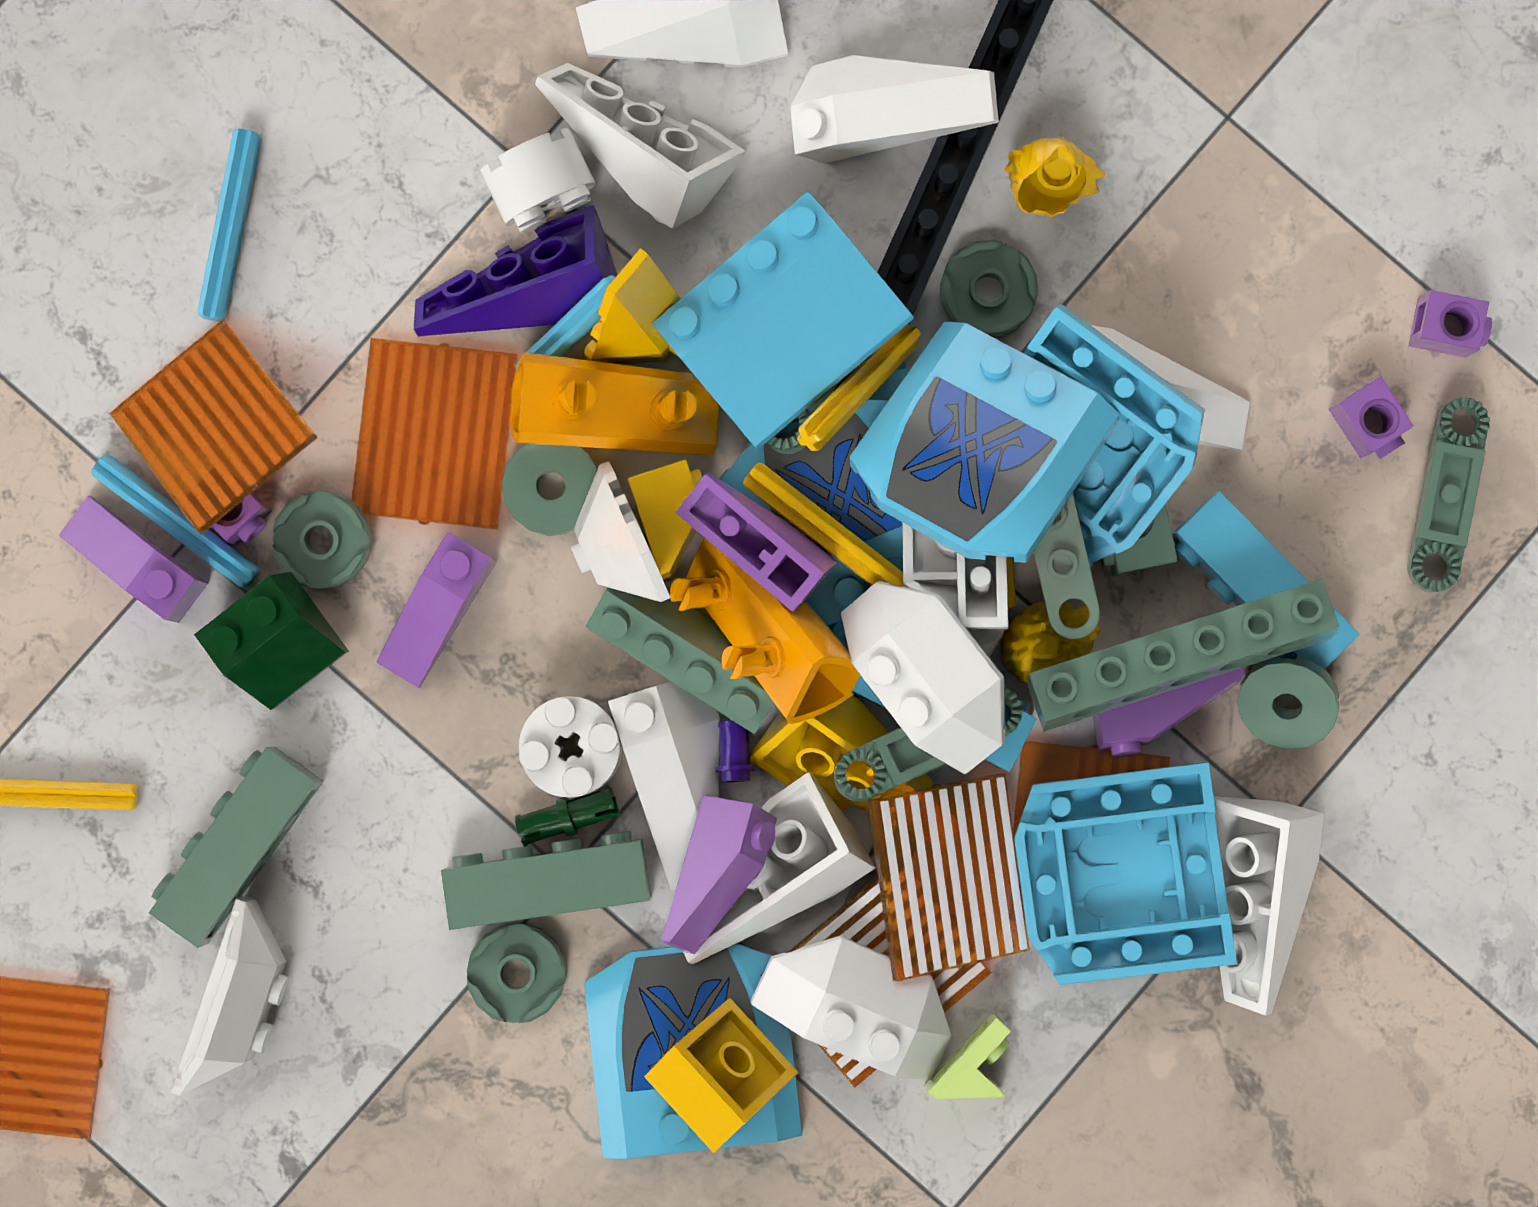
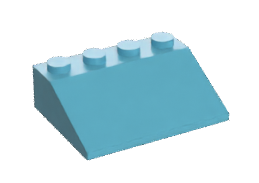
M807 191L656 319L652 325L758 450L906 326L914 317L843 230L810 192Z

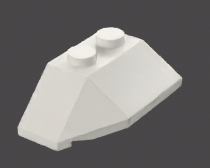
M902 522L904 586L939 594L967 630L1008 629L1006 557L987 555L985 560L968 559Z
M879 581L841 612L851 663L915 746L966 774L1005 744V730H1003L1005 712L1004 676L939 594Z
M244 896L235 900L170 1093L180 1096L252 1059L256 1052L262 1054L268 1044L273 1025L266 1023L272 1004L279 1005L281 1003L289 977L282 975L286 960L254 898Z
M843 936L807 945L787 954L784 952L771 956L750 1001L751 1005L801 1037L894 1077L931 1081L952 1036L933 977L930 974H920L919 969L912 967L913 976L905 977L903 962Z

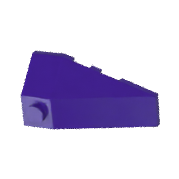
M594 205L548 221L534 230L538 238L514 252L508 245L495 253L497 259L476 274L472 270H465L416 299L413 330L417 336L555 325L603 278L611 275L617 276L604 231Z

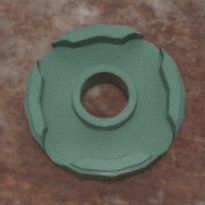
M998 240L975 241L959 249L946 265L940 282L941 305L949 321L967 323L993 338H1002L1018 330L1031 315L1038 296L1037 275L1029 259L1019 250L1017 251L1013 247L1008 246L1007 243ZM983 277L995 278L1002 286L1001 298L994 302L981 300L975 291L976 282Z
M527 443L520 447L506 464L502 479L504 502L513 518L531 532L547 536L568 534L574 530L598 469L589 454L581 447ZM548 473H557L565 480V491L561 497L555 500L544 499L538 492L540 479Z
M329 491L303 493L285 504L275 519L272 531L274 532L273 554L283 573L292 572L301 586L325 589L342 586L355 578L367 563L372 545L370 525L360 507L346 496ZM318 526L328 528L333 535V546L326 554L317 553L310 545V534Z
M1283 655L1254 664L1243 678L1237 701L1241 720L1250 732L1265 743L1284 749L1308 748L1324 740L1335 726L1340 706L1337 684L1328 672L1310 659L1298 656L1295 659H1282ZM1281 694L1294 695L1300 700L1302 706L1293 710L1286 709L1277 702L1276 697Z
M525 923L501 925L485 934L471 951L467 967L468 990L476 1005L491 1018L510 1023L531 1022L547 1013L562 995L567 977L565 957L555 939L541 928ZM519 959L528 965L530 979L527 984L522 987H514L505 981L503 968L507 961Z

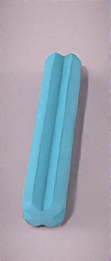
M611 275L603 278L526 353L563 357L600 321L601 316L598 314L602 299L606 288L616 276Z

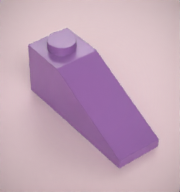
M709 472L702 477L675 512L792 612L810 597L837 564L835 559L799 529Z
M91 496L85 499L59 534L61 538L121 588L164 620L179 623L209 584Z
M447 532L421 574L377 663L420 688L497 562Z
M1244 667L1092 716L1098 752L1111 750L1112 757H1127L1142 753L1141 746L1149 745L1236 686L1245 675Z
M702 796L661 941L690 954H695L763 868L768 850L771 849L775 840L777 817L752 803Z

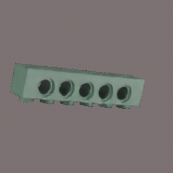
M1320 579L1029 673L1027 686L1043 732L1330 640L1340 625L1323 580Z

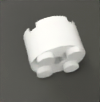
M570 128L560 129L562 135L560 140L553 141L550 133H546L497 156L501 166L492 172L488 164H485L480 169L506 226L516 224L520 233L526 232L545 223L547 220L544 213L561 205L564 212H569L591 201L589 190L595 185V181Z
M567 696L545 702L528 717L520 734L519 760L531 781L543 791L559 797H579L598 790L610 781L620 765L623 747L613 716L604 707L588 699ZM576 733L581 737L578 745L584 749L581 757L572 755L566 760L562 756L564 748L559 744L562 737L572 738Z

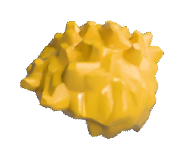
M1043 137L1023 145L1019 149H1013V153L1009 152L1007 155L1010 162L1005 166L1004 170L1009 174L1013 198L1016 201V205L1026 214L1034 213L1048 217L1065 214L1069 205L1079 204L1081 197H1092L1094 194L1099 193L1096 179L1105 177V172L1099 169L1094 159L1086 155L1071 141H1067L1064 137L1051 139Z
M1039 601L1025 608L1008 624V629L1003 633L1004 639L1001 642L1003 651L1002 663L1006 666V669L1011 670L1012 675L1017 677L1020 682L1028 683L1029 673L1089 654L1093 649V642L1101 630L1099 627H1096L1089 635L1079 639L1063 637L1053 629L1045 601ZM1064 602L1059 609V616L1065 625L1071 628H1078L1087 622L1089 608L1083 605L1074 610L1071 603Z

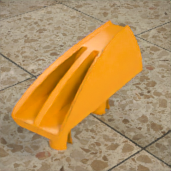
M523 352L519 359L511 389L509 418L511 435L517 443L714 456L717 446L719 404L694 374Z
M704 537L686 578H677L671 584L670 597L671 602L682 601L678 609L679 611L704 607L732 645L727 647L722 654L723 670L734 669L730 679L735 680L742 677L755 676L790 725L821 715L854 695L852 690L860 677V673L851 663L850 653L807 601L792 612Z

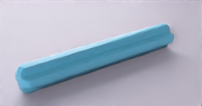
M235 129L232 134L197 310L199 316L211 321H224L226 319L252 190L261 137L257 132L249 129Z
M103 455L92 468L91 473L93 477L236 585L247 588L254 582L260 572L257 565L208 528L201 531L187 512L113 456Z

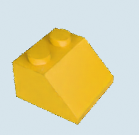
M686 459L628 478L655 563L663 581L673 579L697 532L675 513L702 479L700 469L690 471Z
M729 998L677 1042L644 1077L706 1146L715 1153L799 1072L734 1001Z

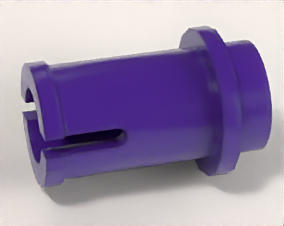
M733 720L718 722L720 766L715 767V772L721 774V782L751 781L750 772L755 771V766L750 765L749 730Z

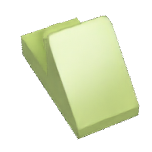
M991 1013L932 1076L931 1081L925 1084L927 1092L934 1099L1006 1097L1004 1092L978 1067L984 1061L988 1065L993 1064L1004 1053L1010 1044L1005 1038L1011 1033V1030L997 1016Z

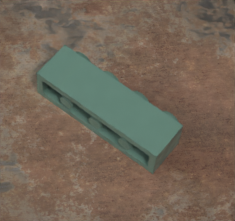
M609 587L606 589L585 626L587 629L753 734L757 732L774 702L755 676L733 680L730 677L734 669L723 670V651L732 645L714 620L695 608L679 611L678 609L682 601L671 602V598L659 602Z
M266 747L263 753L256 750L251 754L239 772L244 777L243 781L234 793L226 791L221 796L210 813L215 818L204 835L201 832H197L191 838L181 853V856L186 861L175 876L168 873L155 888L151 896L156 900V903L149 911V914L197 948L210 943L232 912L235 900L244 895L324 782L276 747Z
M627 831L601 835L602 845L582 848L581 838L553 842L551 843L553 852L533 855L532 846H523L502 850L503 859L483 862L482 853L452 857L453 867L441 870L449 930L649 901L651 899L643 839L632 840L631 832Z

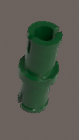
M607 787L605 790L569 800L568 797L556 799V805L524 815H516V829L519 837L523 836L521 843L523 846H528L530 843L563 833L570 837L578 834L579 828L611 818H619V809L615 796L612 797V788Z

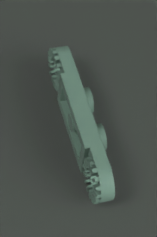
M1460 397L1445 404L1438 412L1407 565L1408 575L1413 584L1426 592H1439L1450 588L1458 581L1457 579L1462 572V560L1464 550L1467 547L1485 455L1484 448L1490 428V417H1488L1487 409L1482 406L1483 404L1480 401L1477 402L1471 397ZM1455 410H1466L1473 416L1475 428L1471 435L1463 437L1452 431L1453 427L1450 426V419ZM1427 554H1438L1446 562V574L1439 581L1429 580L1421 570L1423 569L1421 564Z
M1072 493L1035 548L1034 555L1049 620L1053 629L1063 637L1079 639L1089 635L1096 628L1100 617V610L1076 503ZM1068 599H1080L1089 608L1087 622L1078 628H1071L1065 625L1059 616L1061 605Z
M1004 688V703L1009 709V719L1003 725L1005 736H1007L1019 725L1022 720L1023 710L1017 695L1011 692L1010 689ZM898 728L842 756L834 770V782L838 791L844 797L852 801L862 802L924 775L946 763L915 746L903 729ZM856 761L867 763L874 772L872 785L865 789L852 787L846 777V769L849 764Z

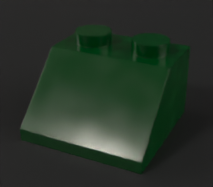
M292 572L269 575L194 634L223 676L270 710L278 707L349 652Z

